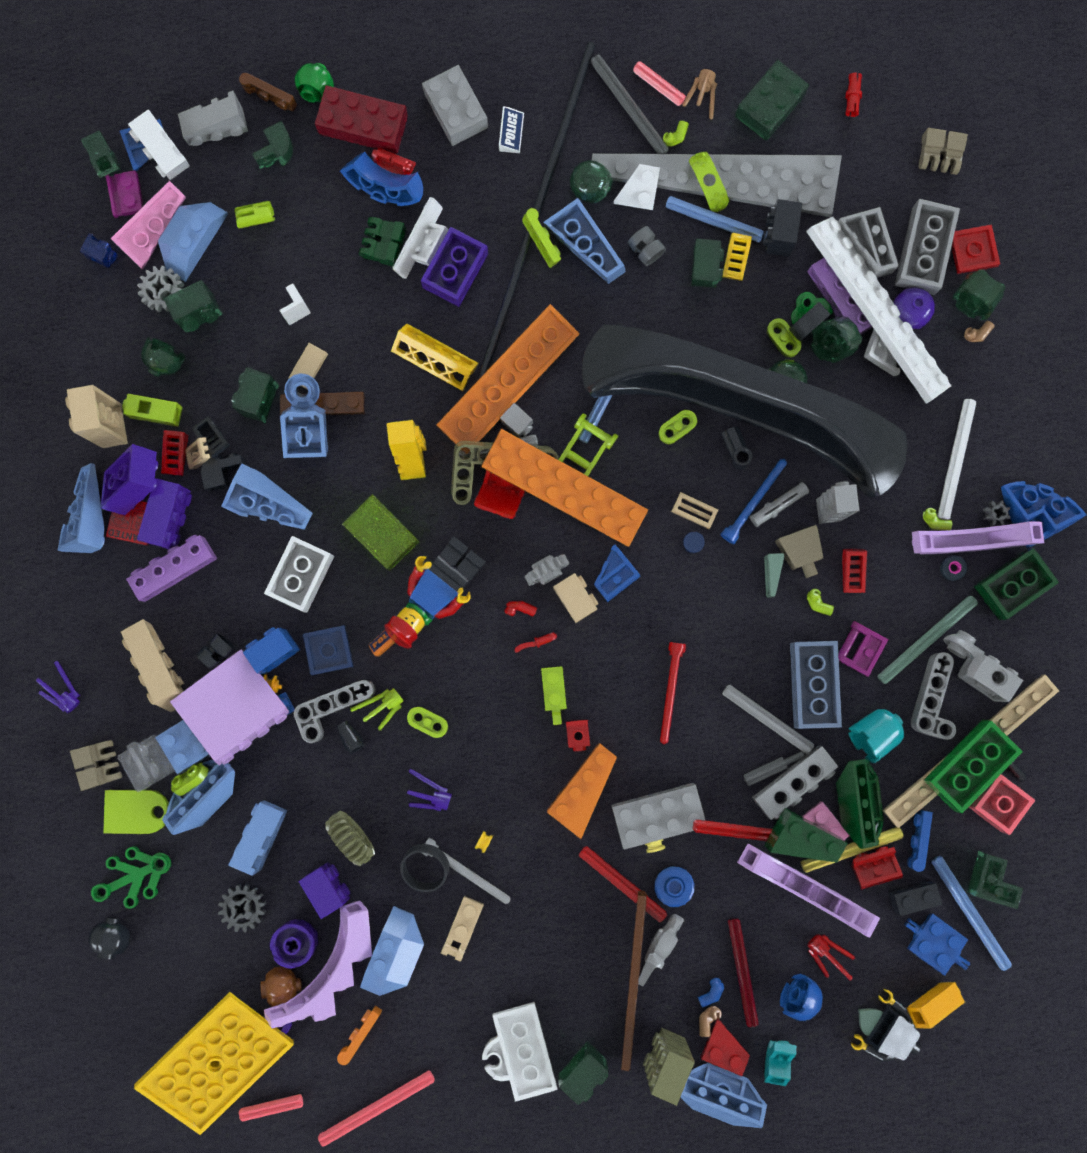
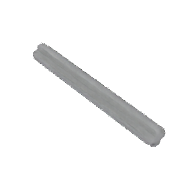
M731 685L724 689L722 694L801 751L809 754L813 750L814 744L739 690Z

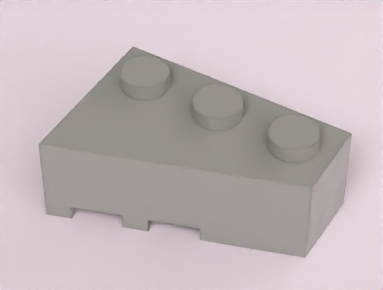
M234 91L228 92V97L222 100H218V98L212 99V104L202 108L201 105H198L178 114L183 138L188 145L198 146L206 141H219L223 137L240 136L244 132H248L243 108Z

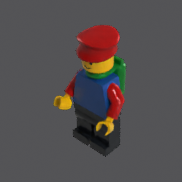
M454 536L433 564L426 562L423 565L426 556H420L416 559V566L408 581L407 593L410 596L409 603L397 616H392L390 621L384 625L388 636L397 645L411 648L412 643L418 638L417 634L425 625H429L435 617L441 619L453 615L464 603L470 600V592L466 596H461L463 589L484 567L486 562L470 550L463 561L456 567L467 553L468 547Z

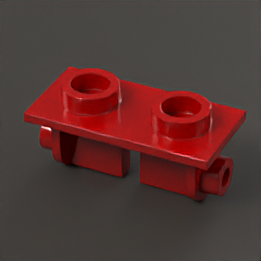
M379 147L372 152L373 161L377 165L395 174H412L416 162Z

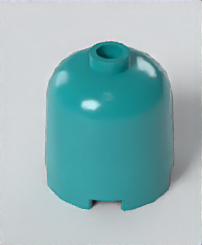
M877 709L849 727L851 732L848 734L856 749L860 750L862 748L867 754L865 758L872 763H876L903 740V721L897 714H893L885 709Z

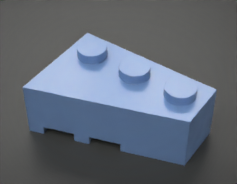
M265 800L259 804L256 803L251 812L253 817L243 830V837L234 851L229 866L252 876L262 870L287 810Z

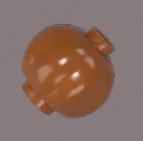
M281 966L271 969L266 974L265 981H261L262 999H267V1003L272 1007L286 1003L295 997L298 992L302 991L301 978H297L291 969Z

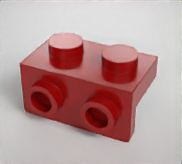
M885 846L877 849L875 853L867 854L865 852L855 856L852 868L861 889L902 878L903 874L895 857L896 850L894 847L888 849Z

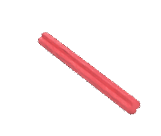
M427 1071L322 1132L318 1136L321 1146L328 1145L434 1083L435 1079L432 1072Z

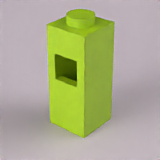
M127 394V399L123 401V414L129 418L179 427L183 407L177 402Z

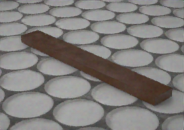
M638 891L621 1061V1070L629 1071L631 1066L647 899L645 891Z

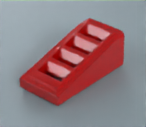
M164 430L162 474L183 476L186 458L185 450L187 449L188 435L186 433ZM172 438L179 439V442H171ZM170 447H178L179 451H172ZM169 455L179 456L178 460L169 459ZM168 464H177L178 468H169Z
M843 549V592L865 593L867 551L864 549ZM859 556V560H850V557ZM850 565H859V568H850ZM850 573H859V577H850ZM849 582H859V585H849Z

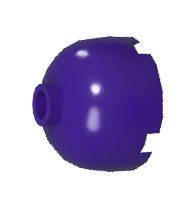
M911 287L905 289L893 301L900 312L899 318L902 322H908L912 329H921L931 320L934 314L935 303L933 297L922 288Z

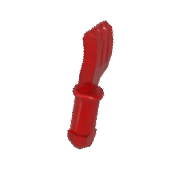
M553 632L538 638L535 637L534 642L523 643L517 646L514 652L517 653L522 649L535 646L539 648L541 645L555 640L557 635Z

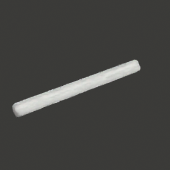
M965 399L961 410L937 515L938 518L943 520H949L976 406V401L973 399Z

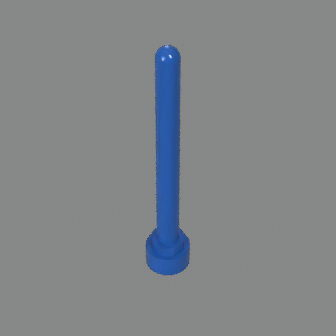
M785 459L778 461L734 524L723 530L721 536L731 544L736 543L739 538L740 528L786 466L787 461Z

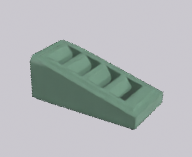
M784 553L768 554L764 557L767 598L774 597L776 594Z

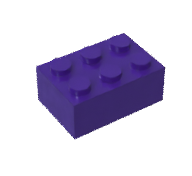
M450 227L421 279L423 289L460 307L488 255L487 245Z
M132 444L104 472L101 509L125 516L141 500H144L146 495L155 489L157 484L155 471L158 467L156 451Z
M156 479L157 484L155 489L150 492L137 540L157 547L171 549L179 544V530L185 523L186 515L184 513L186 506H189L191 502V491L179 484Z

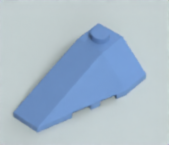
M241 464L235 474L221 507L240 516L248 517V515L260 517V520L267 521V519L276 520L281 525L304 530L313 514L261 472L244 464Z

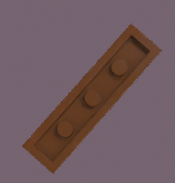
M364 392L319 393V398L315 405L325 410L326 415L365 414ZM285 394L280 395L281 415L284 410L292 406Z

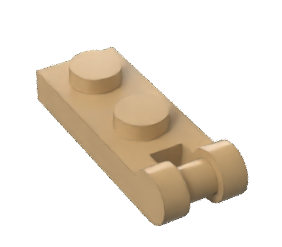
M464 896L441 954L446 956L447 954L455 957V960L461 962L483 908V903ZM453 940L461 943L459 949L451 946Z

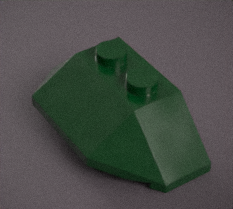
M868 759L849 761L836 782L841 826L860 849L878 846L880 841L878 838L882 832L884 822L878 776L869 765Z

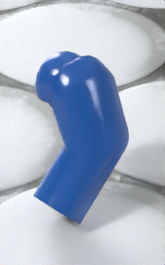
M713 978L710 981L711 989L709 993L698 997L702 1008L720 999L724 990V984L721 983L719 978Z

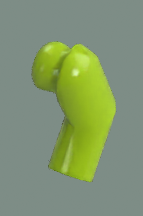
M679 121L676 132L664 134L663 141L665 144L672 147L682 143L689 124L685 121Z
M926 509L923 513V519L931 529L948 531L952 529L951 520H940L935 513V509Z
M812 589L808 592L807 600L811 609L831 616L834 606L822 602L821 592L818 589Z

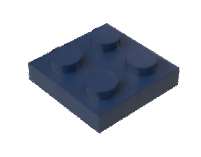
M345 625L303 634L311 675L354 667Z

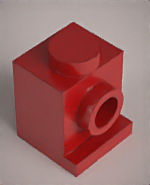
M588 720L566 722L569 748L573 747V751L586 750V746H590ZM576 732L582 733L581 740L574 738Z

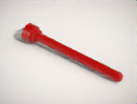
M669 642L668 650L672 657L660 736L662 744H666L669 741L680 656L682 657L683 653H685L686 644Z

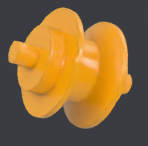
M267 674L264 675L263 678L275 693L278 692V689H282V685L279 684L276 675L272 679H268Z

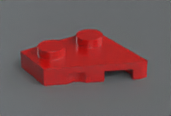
M716 1019L710 1032L711 1036L708 1037L702 1052L701 1059L742 1076L750 1055L722 1022Z

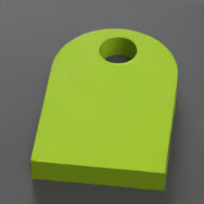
M105 790L104 833L150 834L162 829L165 826V823L162 821L163 816L161 818L154 815V808L160 806L163 808L164 814H166L169 805L167 798L154 790Z

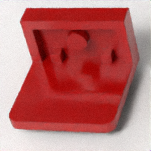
M486 470L484 482L475 499L474 506L502 517L513 519L525 491Z

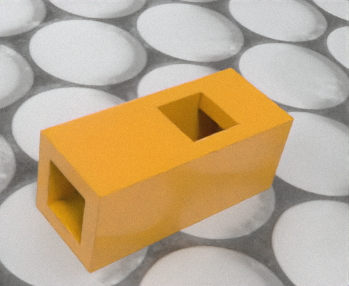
M940 982L906 1008L916 1028L931 1029L965 1002L955 982Z

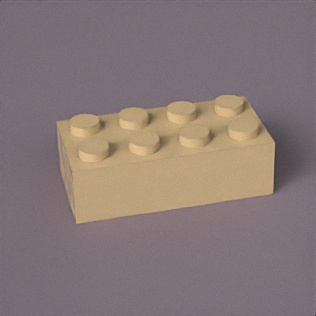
M94 385L67 389L68 397L65 400L67 408L71 413L69 425L74 433L102 448L128 444L121 403Z

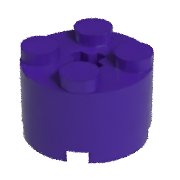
M295 919L284 923L276 930L270 941V950L274 960L280 966L290 969L305 964L317 949L318 933L311 924L304 920ZM292 940H295V941H296V944H297L296 947H293V946H292V945H293Z

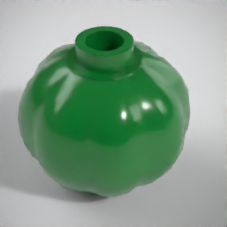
M321 63L305 64L298 70L295 76L296 88L301 97L308 102H321L325 86L334 87L329 71Z

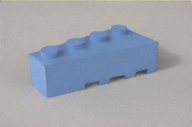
M578 198L544 221L546 229L608 284L626 272L624 264Z

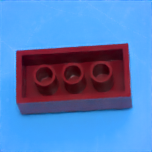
M326 85L315 126L320 135L375 149L379 147L397 154L408 114L405 105Z

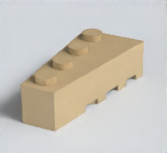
M142 619L121 631L124 638L122 643L132 655L130 661L136 669L138 668L140 673L138 678L149 692L147 693V698L150 703L172 712L176 709L170 701L184 692L181 687L184 682L171 669L174 664L165 652L162 653V650L165 648L152 624Z

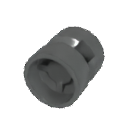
M648 226L636 232L627 243L634 253H639L638 258L646 267L654 263L666 251L661 241L654 239L655 234Z

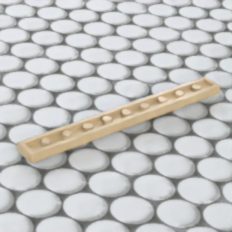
M1041 675L989 720H992L1008 735L1058 693L1059 690L1046 675ZM943 759L882 810L897 828L902 826L937 796L924 779Z

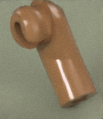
M985 321L980 329L969 327L965 330L964 337L969 342H982L992 331L994 324L990 321Z
M710 1006L700 1014V1036L702 1037L711 1036L710 1024L714 1020L721 1018V1010L716 1006Z

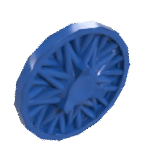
M670 866L663 869L657 875L654 890L657 898L663 904L669 907H680L692 898L694 881L685 869Z

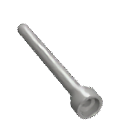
M430 837L425 843L433 845L437 848L439 847L438 845H436V841H434ZM422 853V854H424L425 856H428V855H429L430 857H432V855H430V854ZM444 853L449 861V867L503 903L508 904L510 902V897Z

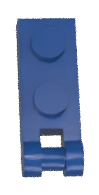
M921 809L914 816L913 823L916 829L915 835L911 837V848L913 850L912 856L907 859L908 867L917 872L925 869L933 812Z

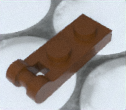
M242 73L240 75L239 81L246 93L251 94L255 92L264 101L271 100L280 109H288L294 112L297 106L294 96L249 73Z

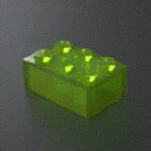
M373 494L343 523L349 532L389 571L419 543Z

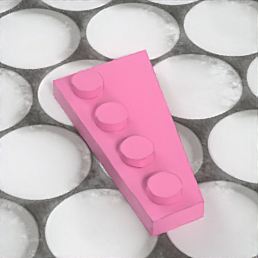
M169 181L111 239L143 270L159 244L160 236L186 197Z

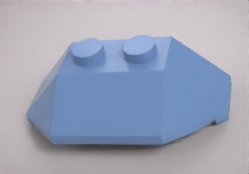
M211 202L179 206L158 240L167 271L171 268L174 274L177 273L181 277L180 280L186 282L228 213Z
M214 760L203 762L202 764L208 768V774L204 781L183 796L173 793L167 807V812L162 819L171 834L175 835L203 826L233 794L235 771L229 763L219 766Z
M393 907L368 964L360 988L381 996L408 985L424 946L414 914L398 907Z
M710 1063L691 1070L681 1098L693 1110L734 1126L763 1127L767 1104L761 1099L748 1078Z

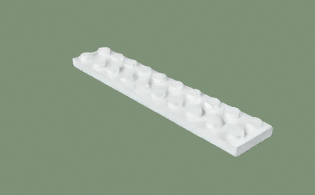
M831 217L809 228L806 232L927 404L951 387L947 376L938 368L935 359L929 355L923 342L913 332L912 326L908 322H902L899 318L900 312L898 307L894 305L888 292L880 285L875 273L869 270L863 256L858 254L853 247L852 240L846 237L840 223L834 217Z

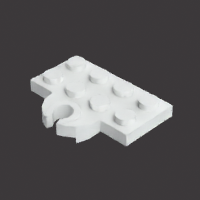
M535 1002L493 1013L498 1035L491 1038L485 1045L482 1060H487L491 1055H497L500 1062L497 1065L487 1064L485 1066L486 1072L494 1080H510L515 1102L557 1090Z

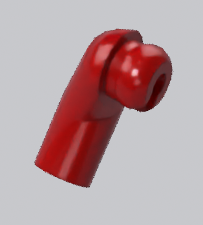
M509 601L504 612L514 616L517 610L533 617L537 607L524 601Z

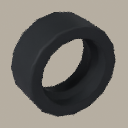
M818 302L793 324L789 330L798 341H801L823 322L830 313Z

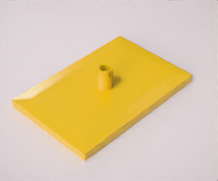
M229 992L134 1084V1089L201 1135L294 1045V1042L277 1027L271 1029L264 1017Z

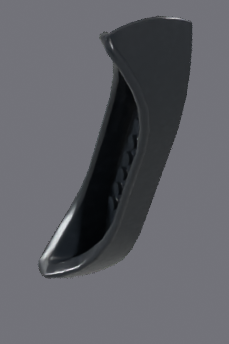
M604 324L595 333L586 347L582 364V377L585 390L591 397L621 394H646L670 397L782 435L807 447L830 462L856 484L866 496L871 498L879 497L896 482L904 468L907 453L906 432L871 410L829 391L693 342L639 328Z

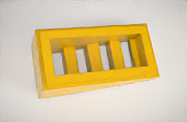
M737 233L731 234L722 277L739 281L743 280L752 240L751 236ZM732 250L739 251V252H744V253H743V255H741V254H736V253H732ZM730 259L739 260L742 263L731 262ZM728 268H737L740 269V272L728 270Z

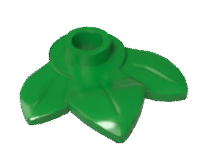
M803 292L796 299V308L791 315L792 323L795 324L818 302L830 314L833 313L832 307L826 299L816 298L810 292ZM805 299L810 300V305L807 307L803 304ZM821 322L813 331L818 332L821 329L823 322Z

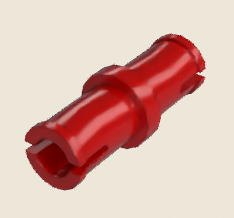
M857 73L849 74L848 91H846L845 95L847 99L846 116L848 117L850 112L851 117L859 115V102L862 98V74L860 73L858 78Z

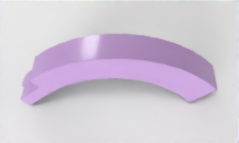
M1024 522L966 530L912 532L914 553L920 554L971 552L1044 543L1042 522Z

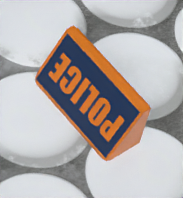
M384 630L369 644V647L375 656H381L395 642Z

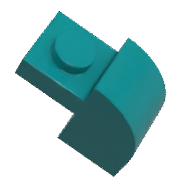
M787 1041L769 1042L764 1069L765 1083L787 1085L791 1079V1061L796 1055V1045H791Z

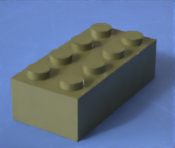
M661 1027L660 1032H656L653 1037L652 1045L654 1047L651 1054H646L643 1066H645L651 1095L677 1106L695 1062L686 1039Z

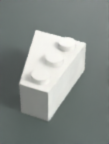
M149 110L128 124L132 129L129 133L136 142L141 141L145 146L142 149L149 160L154 158L158 164L155 168L163 178L167 176L171 180L190 166Z

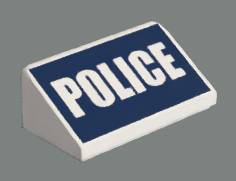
M503 107L499 151L520 153L523 112Z

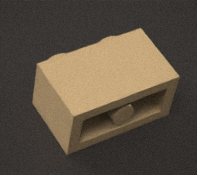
M574 573L553 586L576 624L595 612L598 602L592 593L588 595L585 587H587V584L582 576L577 577Z

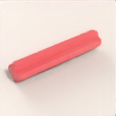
M639 61L634 66V73L677 106L684 102L686 96L644 63Z
M301 1094L241 1108L239 1110L240 1121L301 1108L303 1106V1097Z

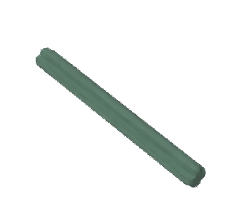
M973 596L966 597L878 674L879 680L883 684H887L978 604L977 600Z

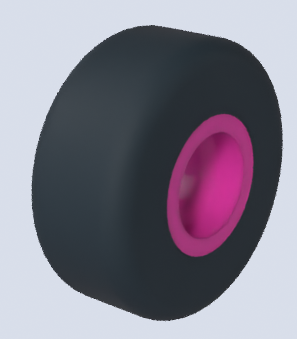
M951 555L941 562L940 572L947 580L956 581L965 576L967 564L962 557ZM951 565H956L957 570L955 572L951 570Z

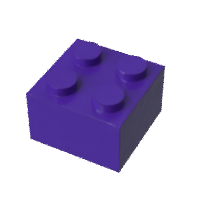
M326 862L298 881L320 919L337 910L350 899L348 887L345 883L341 884L337 877L339 876L338 870L333 864L330 865L329 862Z

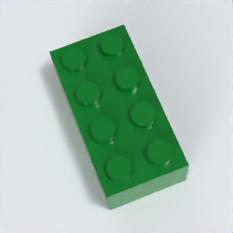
M982 720L924 781L953 811L963 813L1023 751L992 720Z

